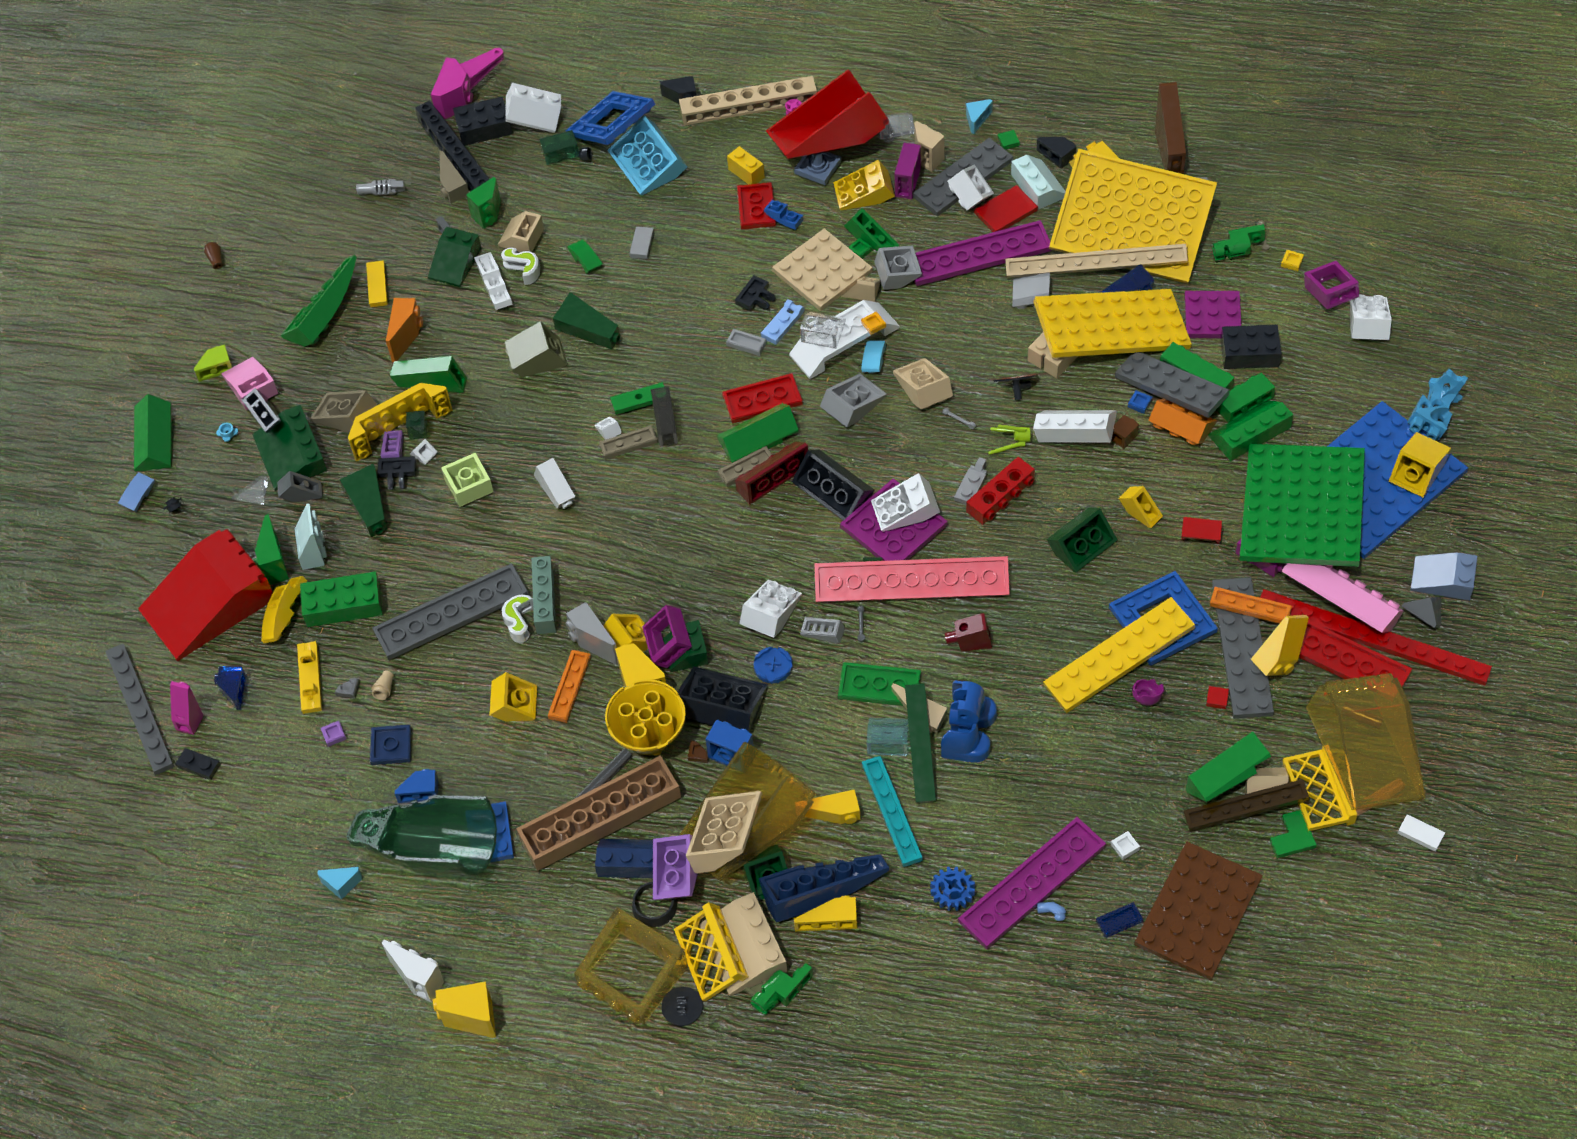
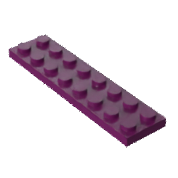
M1041 220L916 252L922 275L915 279L914 282L916 286L1000 265L1006 263L1005 259L1030 257L1052 251L1049 249L1050 240Z
M1076 817L958 918V922L985 949H988L1035 909L1038 903H1042L1106 847V843L1083 821Z

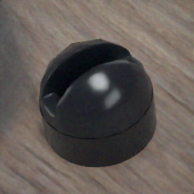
M584 147L579 150L578 157L580 160H592L590 147Z

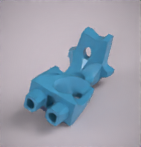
M1448 369L1441 377L1431 378L1429 380L1428 398L1424 395L1421 396L1407 421L1410 424L1409 430L1414 433L1422 431L1426 434V437L1438 441L1447 430L1452 413L1449 412V406L1453 402L1458 403L1462 400L1463 396L1459 394V391L1468 377L1457 376L1451 369Z

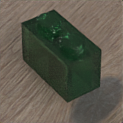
M572 130L539 139L546 165L578 157V145Z

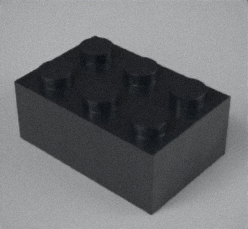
M502 96L453 108L460 139L464 146L512 135L510 122H506V107Z
M1278 324L1222 327L1220 341L1224 369L1272 368L1280 366L1281 346Z

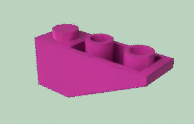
M172 681L170 683L171 721L176 730L194 735L204 715L190 686L184 682L177 683Z

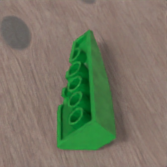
M355 254L342 262L331 275L333 278H330L321 286L323 290L313 295L310 299L311 303L298 312L281 334L283 339L304 347L309 344L314 345L320 337L318 335L329 327L328 323L340 306L348 289L357 259Z

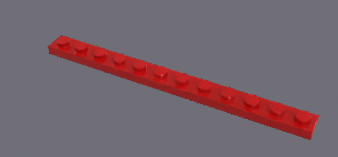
M1263 589L1260 596L1263 599L1291 605L1289 616L1307 615L1309 621L1354 642L1483 686L1486 685L1492 668L1490 665L1392 632L1382 633L1369 624Z

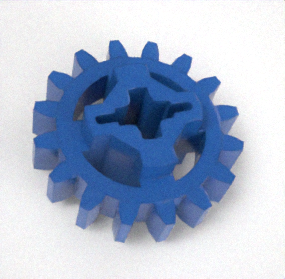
M947 867V872L940 869V876L934 875L933 881L930 883V888H932L930 891L931 896H934V903L940 901V908L946 905L948 911L951 910V907H955V910L958 911L960 905L966 908V901L971 903L972 896H975V889H973L975 888V882L972 881L971 874L965 876L966 870L963 869L959 872L958 867H955L954 871ZM939 887H941V890L943 891V895L940 893Z

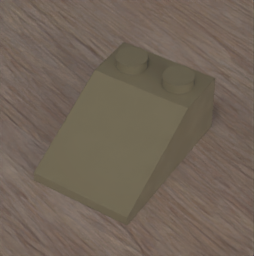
M366 390L328 392L310 420L350 433L355 417L372 409L377 404Z

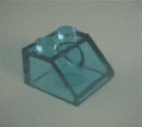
M869 718L867 754L907 756L908 719Z

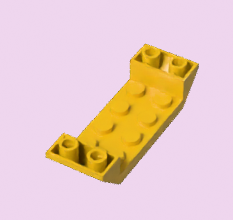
M419 383L356 416L348 436L355 461L357 462L372 454L369 441L375 440L384 434L385 431H392L414 417L424 414L429 409L436 419L453 411L447 388L445 386Z

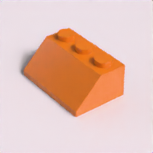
M1166 399L1156 401L1148 420L1153 423L1154 427L1161 430L1165 428L1170 431L1169 434L1175 437L1182 436L1186 438V442L1192 445L1203 443L1217 420L1211 417H1205Z

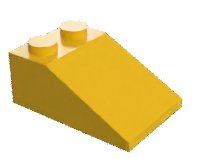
M1307 615L1286 616L1251 658L1253 663L1266 676L1287 675L1293 671L1294 664L1298 661L1309 619Z

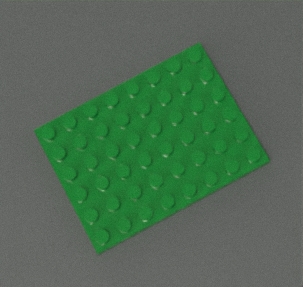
M1250 444L1240 561L1359 567L1365 448Z

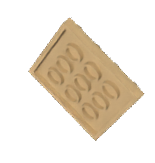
M824 228L772 267V272L819 311H822L856 285L858 279L871 274L873 267Z

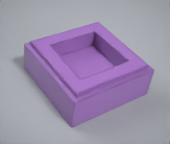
M339 721L321 727L328 747L346 740Z

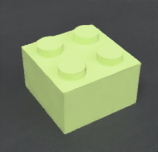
M476 453L441 467L445 482L459 507L493 492L490 478Z

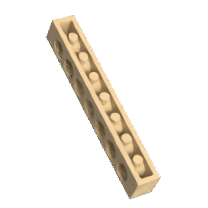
M813 76L683 98L679 99L683 125L685 126L785 108L788 100L798 99L803 103L816 94L817 90Z

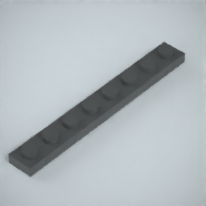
M124 644L106 650L105 652L155 775L174 768Z

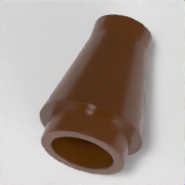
M216 242L206 244L204 246V254L212 264L213 269L221 268L223 266L221 247Z

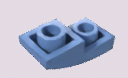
M138 472L124 491L118 504L137 512L144 496H148L156 480Z

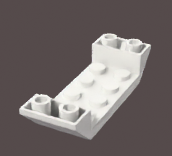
M862 300L804 333L789 353V356L806 376L811 379L825 371V361L871 336L861 324L862 318L877 311L886 323V328L880 330L884 336L899 329L900 326L878 302Z

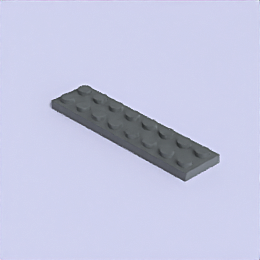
M511 563L374 626L372 629L385 655L390 660L502 608L504 603L516 595H528V591Z
M1251 577L1212 580L1213 591L1215 587L1254 596ZM1216 608L1233 719L1273 716L1274 710L1268 676L1251 660L1262 646L1258 618Z

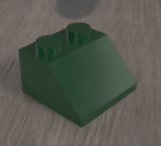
M699 620L685 623L692 647L669 666L670 673L693 668V666L698 667L709 664ZM672 632L663 638L664 645L673 638Z
M777 844L739 857L750 892H754L758 901L765 899L759 878L787 869L783 852Z

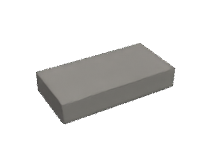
M636 227L630 249V258L648 259L654 233L653 228Z
M733 329L726 341V346L760 356L767 340Z

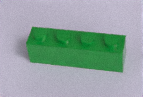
M1172 342L1160 356V361L1229 389V391L1233 389L1234 376L1216 367L1213 363L1207 362L1199 355L1186 350L1181 345Z

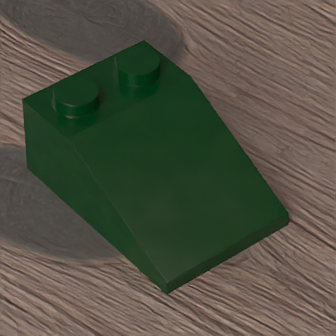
M446 226L438 241L428 279L461 287L475 261L474 257H477L481 250L478 234Z

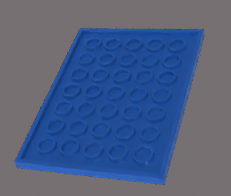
M1383 401L1327 446L1365 448L1360 557L1363 559L1375 551L1468 471L1466 465L1449 453L1445 465L1424 497L1389 482L1400 450L1415 433L1409 430L1410 424L1407 423L1408 420ZM1419 431L1420 434L1426 436L1422 431Z

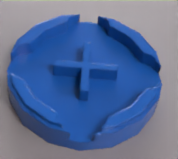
M767 647L755 656L754 672L763 682L779 683L791 674L792 658L783 648Z

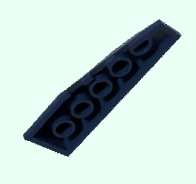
M881 854L857 857L854 858V861L850 862L836 860L835 864L824 865L823 862L815 863L814 867L804 868V865H799L761 877L759 882L767 908L777 923L804 914L834 898H840L855 892L889 871V866Z

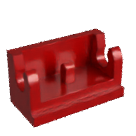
M1183 517L1181 540H1185V538L1212 540L1220 544L1222 521Z

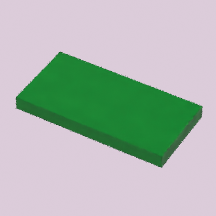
M843 662L838 699L903 706L892 692L891 686L894 683L905 688V685L920 684L921 670Z

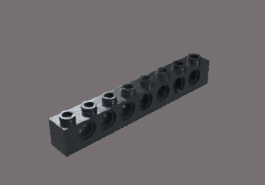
M429 100L415 107L418 122L438 149L444 152L467 183L468 189L472 191L488 181L489 178Z

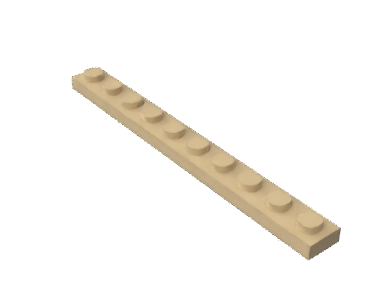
M1186 244L1005 259L1007 278L1045 273L1062 274L1182 264L1188 261Z

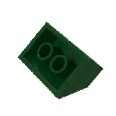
M1088 507L1046 540L1054 554L1073 572H1077L1118 539L1100 508Z

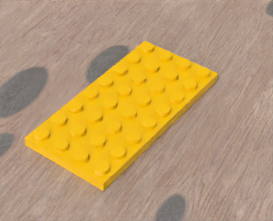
M1171 289L1035 296L1033 301L1052 358L1165 351L1172 342L1183 346L1185 349H1190L1192 345Z

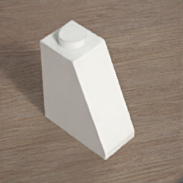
M554 458L538 465L534 476L557 509L561 507L565 509L571 506L575 495Z

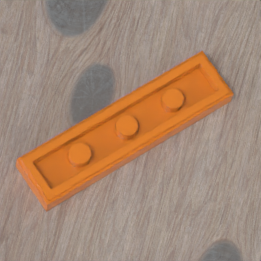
M1219 587L1214 588L1210 601L1211 607L1279 624L1286 616L1290 615L1292 607L1291 605Z
M576 650L571 651L550 707L548 719L568 722L591 659L589 653Z

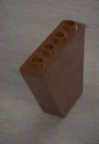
M1177 82L1159 84L1155 135L1164 170L1184 174L1186 149Z

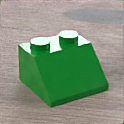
M493 177L466 194L471 218L483 229L498 220L501 205L497 180Z

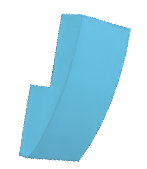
M867 341L862 360V372H880L883 364L882 356L886 348L885 341Z

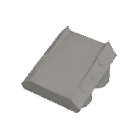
M1050 273L1014 278L1012 307L1025 309L1027 306L1033 305L1035 308L1033 302L1035 296H1049Z

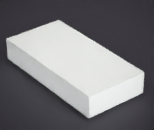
M1406 815L1397 834L1436 852L1445 832L1410 815Z

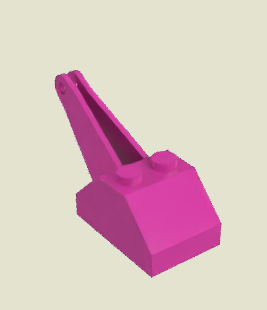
M494 48L461 64L454 58L446 57L431 92L433 105L443 119L454 116L453 108L468 105L472 102L473 93H471V90L496 65L503 61L504 54L501 48Z

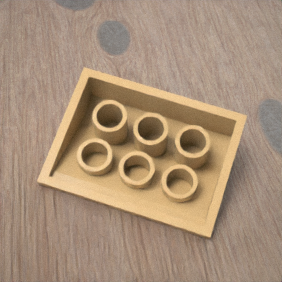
M761 791L705 798L686 854V858L695 873L715 871L744 852L761 800Z
M754 892L738 898L721 909L748 975V978L744 981L738 980L726 988L729 996L741 992L747 987L750 988L758 985L763 980H768L778 970L787 973L786 960ZM707 919L701 922L698 927L705 929ZM708 934L706 945L712 947L714 937L713 934ZM716 951L713 959L717 965H719L722 957L720 952ZM723 969L721 974L723 982L730 978L728 971Z

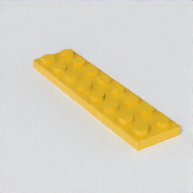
M1170 597L1044 680L1043 685L1063 710L1068 713L1195 629V624L1174 599Z

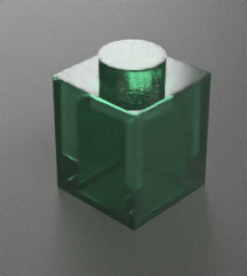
M425 411L406 412V429L410 440L428 438V421Z

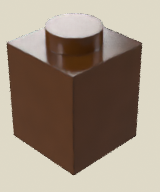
M1123 415L1114 424L1111 441L1125 449L1138 436L1139 424L1134 419Z

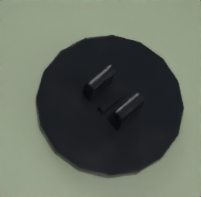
M684 986L677 987L669 991L663 998L661 1004L662 1014L674 1026H688L696 1022L701 1016L703 1002L698 992L694 989Z

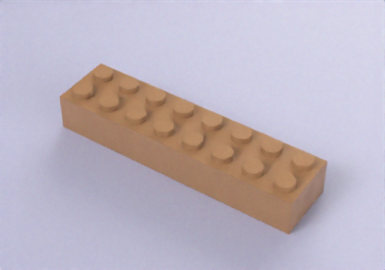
M658 756L516 828L518 837L538 871L681 798L679 785L662 757Z

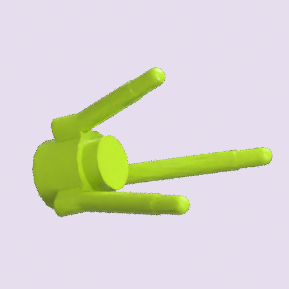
M998 425V428L991 427V431L1014 433V440L1018 441V443L991 450L988 454L991 455L1025 446V442H1030V427Z

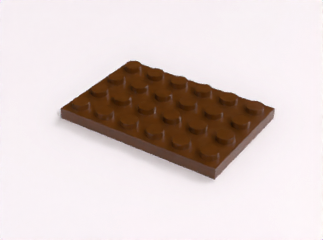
M1186 841L1134 942V946L1212 981L1263 875Z

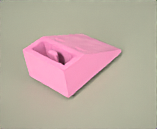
M254 357L221 373L246 411L248 408L242 399L254 388L259 390L267 399L278 394L274 380Z

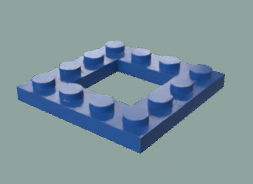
M612 91L565 131L570 137L608 145L613 143L620 134L625 133L629 126L638 122L641 116L650 112L651 108L656 104L651 98ZM612 109L625 111L607 127L596 125L600 119L608 116Z
M1176 571L1109 603V609L1123 628L1141 617L1138 612L1168 597H1172L1195 624V629L1149 658L1147 662L1150 666L1205 639L1218 630L1217 626Z

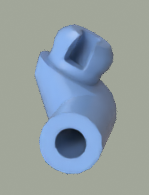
M1055 902L1037 904L1038 913L1051 912L1055 915L1056 921H1062L1066 918L1065 908Z

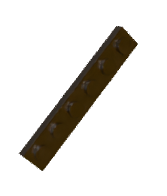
M1301 779L1184 810V816L1189 832L1309 801V795L1305 783Z

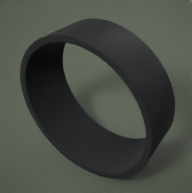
M653 882L645 883L634 893L632 901L633 915L644 926H663L676 913V898H672L671 905L664 914L658 917L644 916L636 909L635 901L643 891L653 888Z

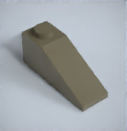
M441 151L439 152L440 183L442 187L440 192L444 199L447 198L450 203H454L466 197V194L469 193L467 183L444 152Z

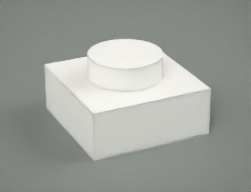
M1128 831L1111 841V846L1122 860L1140 850V846Z

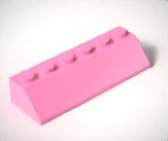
M1287 563L1283 568V573L1382 633L1392 631L1403 613L1398 603L1393 600L1388 602L1382 598L1383 594L1376 590L1370 591L1365 588V583L1357 579L1356 581L1350 579V575L1341 569L1337 571L1332 568L1333 565Z

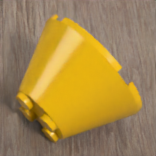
M650 679L634 681V684L620 688L609 700L605 712L606 726L611 737L621 746L644 755L661 754L662 750L679 735L686 717L685 705L678 692L664 682Z

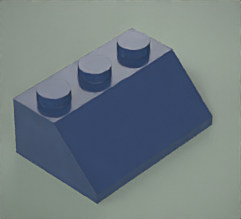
M600 839L595 860L597 877L653 878V840Z

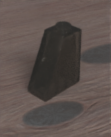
M669 386L651 389L659 445L670 446L678 444Z

